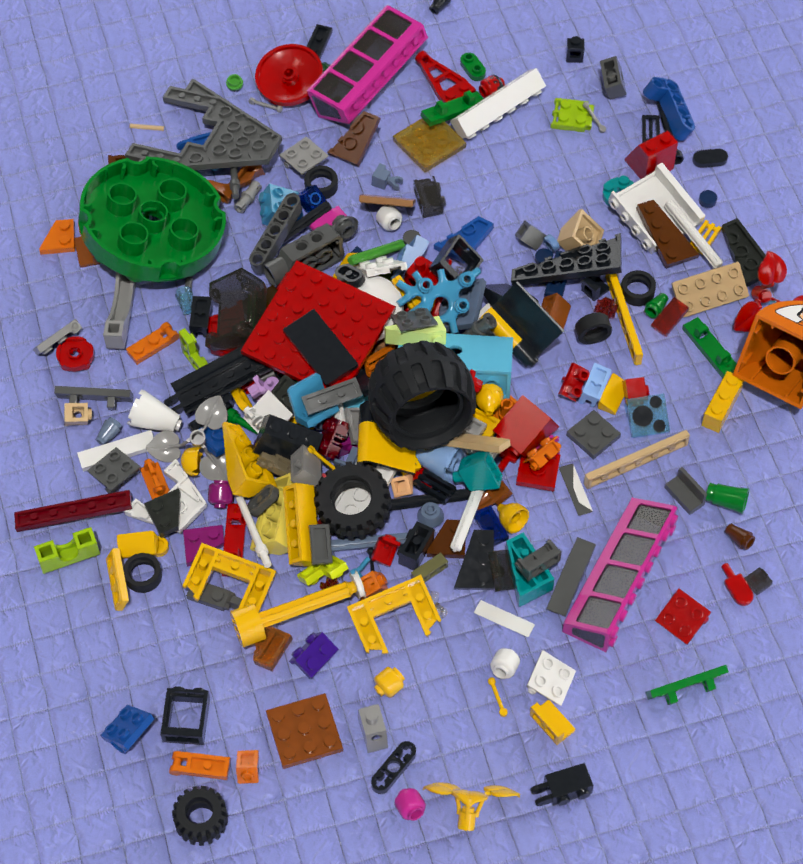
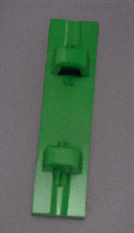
M469 90L464 92L462 97L445 103L442 100L437 101L435 106L422 110L420 116L431 127L457 117L484 98L478 91L472 93Z
M699 317L683 324L682 330L722 378H724L727 371L734 372L737 363Z
M723 665L646 691L645 693L648 700L658 696H665L667 704L671 705L678 702L676 691L696 683H702L706 692L715 690L714 678L729 673L727 665Z

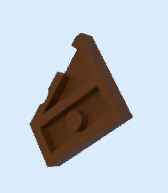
M447 519L428 548L427 557H435L441 552L445 558L464 559L465 542L461 551L454 552L450 548L460 520Z

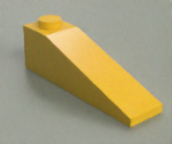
M223 422L227 478L233 495L250 498L269 484L277 487L272 472L256 464L259 455L252 453L251 441L241 426Z

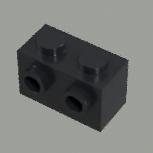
M417 521L414 527L410 528L406 541L400 545L397 551V555H399L398 563L412 570L417 569L434 540L435 529Z

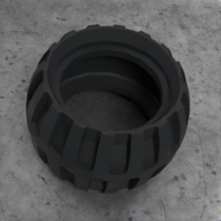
M428 341L404 344L402 347L388 352L387 356L377 362L374 372H371L368 399L372 416L382 433L398 447H405L411 451L431 450L434 447L446 445L455 437H459L463 430L471 424L476 409V392L472 376L462 359L443 344ZM436 390L424 398L408 402L420 394Z

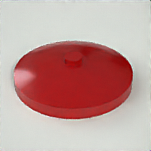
M285 44L270 50L262 57L256 68L255 81L260 94L270 103L278 106H294L310 99L307 90L324 71L320 58L312 49L300 44Z

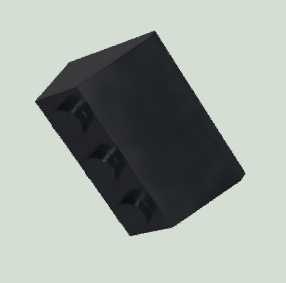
M269 414L263 418L252 453L260 455L262 452L274 456L278 454L290 460V456L302 445L306 447L312 445L318 452L323 434Z

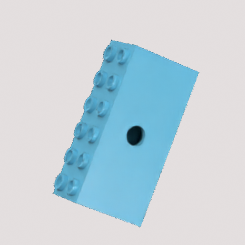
M446 333V344L444 346L453 350L462 359L469 371L471 369L476 371L475 377L483 381V384L498 385L503 390V399H510L513 337Z

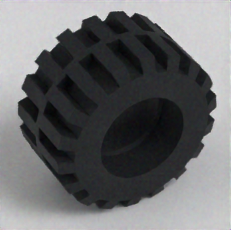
M194 786L192 791L186 789L183 796L179 795L177 797L178 802H174L172 816L179 836H182L185 842L189 840L191 845H195L198 842L199 846H204V842L208 841V844L213 843L212 839L218 840L220 832L224 834L226 830L225 825L228 824V814L224 799H222L218 792L215 794V790L211 787L207 790L206 786H201V789H197V786ZM198 808H206L213 812L209 820L201 824L192 823L188 818Z

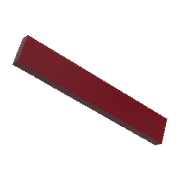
M130 490L14 512L15 529L17 532L131 510L133 509Z

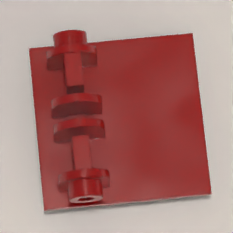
M678 588L655 621L688 645L700 627L708 622V616L711 614V611Z

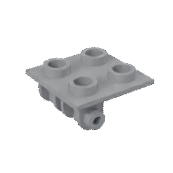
M307 137L279 155L285 160L284 166L286 168L293 167L301 175L329 157L327 153Z

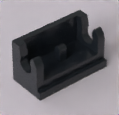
M193 296L189 329L195 338L197 337V332L203 333V337L207 336L212 297Z

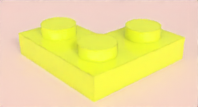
M332 555V564L311 565L297 574L300 582L309 586L317 583L323 575L331 579L339 578L349 568L345 561Z

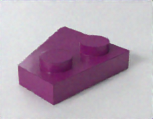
M222 525L183 530L187 567L192 565L201 543L217 549L224 547Z

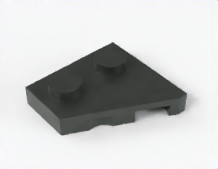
M179 488L144 503L160 537L179 530V504L181 497Z

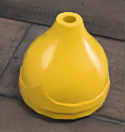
M483 384L481 390L476 393V404L487 416L493 415L494 411L501 406L500 404L504 397L502 388L495 384Z
M519 503L499 504L497 507L500 523L509 533H517L528 521L529 511Z

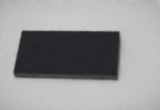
M312 309L283 329V333L314 372L321 375L322 382L326 387L331 386L359 367L356 360L315 309Z

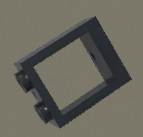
M458 234L446 242L429 269L437 278V270L444 269L446 279L452 281L459 274L445 260L451 250L467 264L463 273L468 270L472 271L477 267L479 268L484 259ZM464 277V281L468 283V279Z
M180 686L167 688L160 733L162 742L204 745L210 704L208 690L203 688L185 689ZM174 701L203 703L199 729L170 727Z

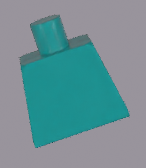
M478 451L462 458L458 471L453 472L452 477L455 483L464 481L470 491L500 488L503 475L490 452Z

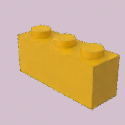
M729 371L726 372L704 413L701 426L717 433L720 432L742 391L743 380L733 376V373Z

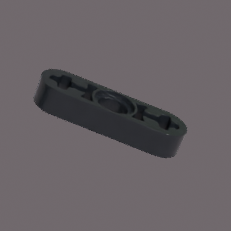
M404 741L400 743L373 775L371 787L375 793L384 794L388 792L415 759L416 747L412 742ZM403 749H404V750L410 749V754L407 753V754L403 757V762H402V760H401L400 758L403 756ZM391 763H397L400 769L397 772H391L388 770V766ZM385 774H386L387 777H386V779L384 780V785H385V786L380 785V786L378 787V786H377V780L381 782V781L385 778Z

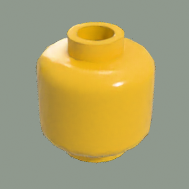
M386 667L374 677L376 684L374 689L381 697L385 695L391 698L404 687L403 681L405 678L397 668Z

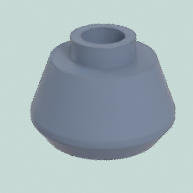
M428 502L419 509L417 519L420 523L435 528L443 522L444 513L436 503Z

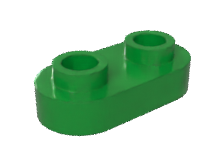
M464 53L461 56L460 65L469 78L473 81L483 80L486 76V69L477 56L473 53Z

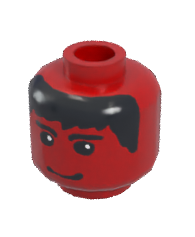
M491 75L481 80L479 92L483 98H486L505 86V82L501 77Z

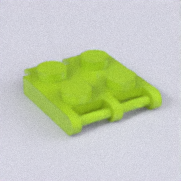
M555 98V110L552 112L554 117L550 127L552 129L576 132L591 130L593 118L588 110L583 107V103L588 101ZM589 104V107L594 113V105Z

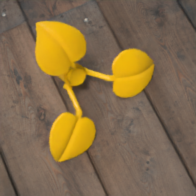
M446 782L431 783L423 786V790L427 789L436 794H451L455 797L457 814L459 815L457 828L465 831H473L475 829L476 817H479V812L488 796H517L520 798V793L500 785L485 786L484 793L461 789L454 784ZM460 801H461L463 804L466 805V806H462V809H461ZM480 802L479 805H478V807H477V809H476V811H475V808L472 807V805H474L475 803Z

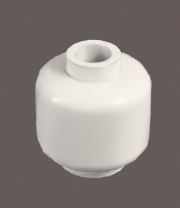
M384 205L377 211L376 220L386 231H393L401 225L402 215L394 206Z
M501 648L495 653L490 663V668L493 674L500 679L511 678L520 665V658L514 650Z

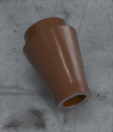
M732 523L725 529V533L740 549L748 550L755 541L752 532L737 527Z

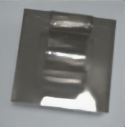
M760 567L745 577L749 587L756 595L766 590L773 583L768 574Z

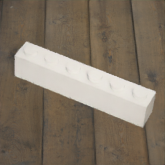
M537 68L528 70L450 122L460 139H471L477 135L476 131L485 130L490 126V122H497L503 118L502 115L504 113L508 114L514 111L516 105H523L529 101L528 98L530 96L535 97L542 92L541 89L546 87Z

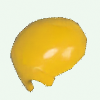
M202 447L187 448L181 456V466L189 476H197L200 472L199 464L203 454L199 452V449Z

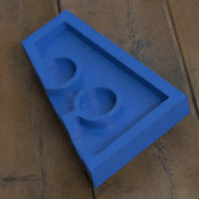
M478 216L462 226L460 231L455 234H449L447 239L441 243L439 241L435 243L434 249L440 252L450 238L460 234L476 250L492 231L494 223ZM453 250L448 254L449 257L463 264L465 263Z

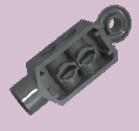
M339 215L333 220L332 226L326 223L282 247L278 257L262 265L263 272L269 283L277 287L285 274L291 270L296 260L321 272L341 261L345 255L342 247L343 241L349 239L356 232L358 220L352 216Z

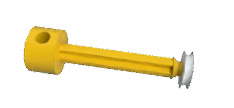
M355 570V574L349 573L351 582L344 581L259 613L254 603L231 610V620L241 646L246 647L265 640V627L342 599L351 598L353 593L356 594L359 601L361 597L366 599L364 584L358 572Z

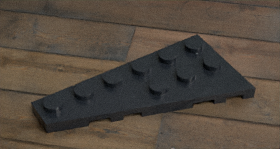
M621 233L616 234L615 238L607 241L605 238L601 239L598 244L592 246L586 244L560 253L561 256L553 259L551 256L544 258L545 261L538 264L532 262L514 268L511 275L512 286L517 281L524 286L622 273Z

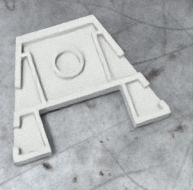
M175 459L164 470V475L177 483L169 492L178 488L180 490L179 530L175 532L182 533L204 511L207 503L195 485L192 484L188 475L183 471L178 460ZM137 499L132 502L133 509L124 511L125 515L153 524L145 505Z

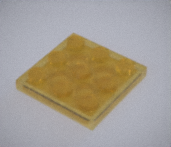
M421 118L393 135V141L424 172L429 171L466 148V142L446 122L430 127Z

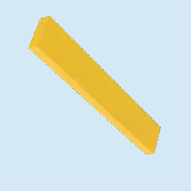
M607 274L605 278L633 363L641 365L643 352L617 274Z

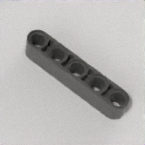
M289 193L284 197L250 254L249 262L254 273H264L262 265L274 259L301 214L302 205L297 194Z

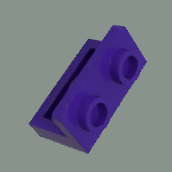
M323 632L311 633L305 639L307 643L302 648L298 647L291 654L293 657L289 662L296 664L308 678H312L339 650Z

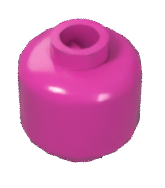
M414 788L403 789L395 798L394 805L403 819L415 821L423 816L426 803L418 790Z

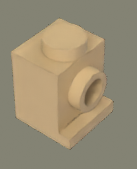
M64 403L65 426L88 425V420H92V410L88 409V403ZM79 413L81 418H75L74 415Z

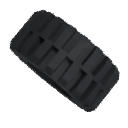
M350 461L346 462L344 466L340 464L335 465L333 471L329 469L325 472L326 477H321L318 481L319 486L315 488L314 493L316 497L314 498V504L321 523L329 524L332 535L336 533L340 539L348 537L349 541H355V537H360V540L366 539L365 535L370 534L373 536L376 534L377 528H383L385 525L384 520H388L390 516L389 510H391L392 503L387 482L378 470L375 471L374 467L369 464L364 467L363 462L357 461L355 465ZM350 488H362L371 494V501L366 509L353 515L343 514L336 510V499L343 491Z

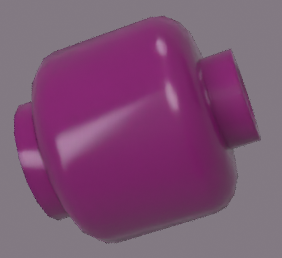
M214 480V483L209 485L208 502L214 504V508L226 509V505L233 503V493L228 481Z

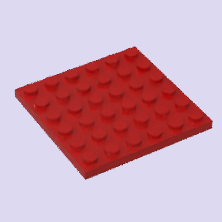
M296 260L242 347L241 354L299 382L314 374V370L283 333V329L312 309H315L359 366L331 385L333 386L357 376L389 322L391 315L395 312L396 306Z

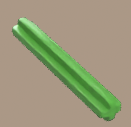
M400 239L351 255L347 261L352 266L358 265L360 262L370 261L400 251L406 244H404V240Z

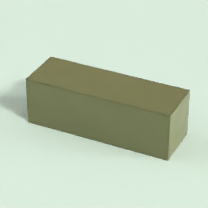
M440 552L412 571L411 579L421 575L424 582H427L448 567V560Z

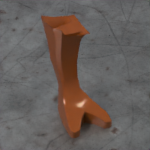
M262 165L241 167L238 173L240 188L250 185L256 177L265 175ZM208 180L220 195V202L228 204L232 198V190L229 183L225 184Z

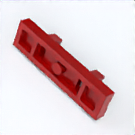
M231 503L227 507L223 551L244 558L246 522L239 505Z

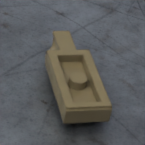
M262 452L257 458L256 464L278 476L291 473L290 460L285 457Z

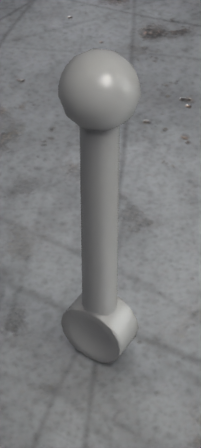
M252 97L248 101L252 105L258 104L275 109L277 112H282L283 110L282 106H274L256 101Z
M584 102L583 107L588 110V112L598 125L599 132L604 133L606 131V127L604 125H601V123L589 107V103Z

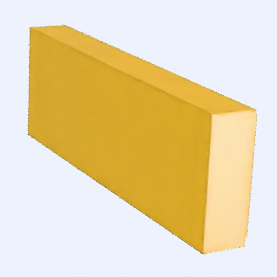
M113 548L106 558L114 607L116 611H122L129 602L120 549Z

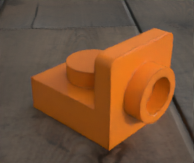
M371 571L361 577L366 598L388 589L386 585L388 583L387 579L380 572Z
M258 750L237 751L236 773L239 784L259 782Z

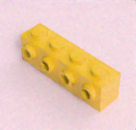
M294 483L283 487L289 565L308 567L312 565L308 526L317 524L314 485Z

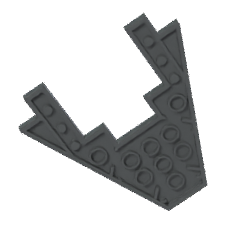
M191 79L186 89L169 86L163 95V101L206 111L202 117L203 124L215 127L204 145L187 142L182 151L176 153L132 143L125 157L132 161H142L146 156L165 158L181 163L193 170L268 165L282 142V136L200 82Z

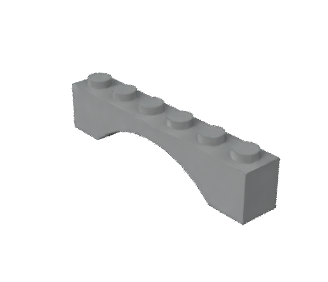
M116 272L112 308L106 319L103 333L106 348L125 349L136 282L129 280L125 275Z

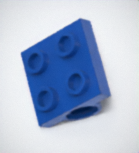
M126 705L112 723L107 725L105 731L100 736L104 741L111 743L119 752L125 754L155 718L151 713Z

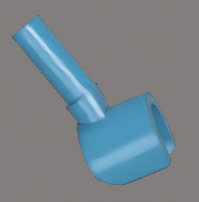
M366 557L360 566L352 569L350 573L355 574L356 570L360 578L363 577L360 572L363 571L371 559Z

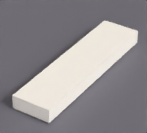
M149 430L78 452L77 455L82 470L84 472L90 469L115 447L128 457L148 452L146 446L154 437L152 431Z

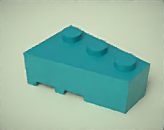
M524 532L507 540L505 551L518 607L552 591L555 580L547 569L527 581L515 566L518 558L523 559L536 551Z

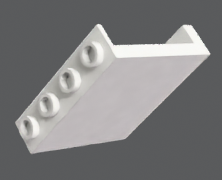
M663 163L657 165L653 173L618 193L612 191L608 200L611 208L618 212L621 220L630 227L632 234L638 237L644 249L648 250L650 254L657 251V244L649 235L636 209L638 204L654 199L683 235L686 234L685 231L665 208L667 201L673 200L695 228L702 225L706 216Z

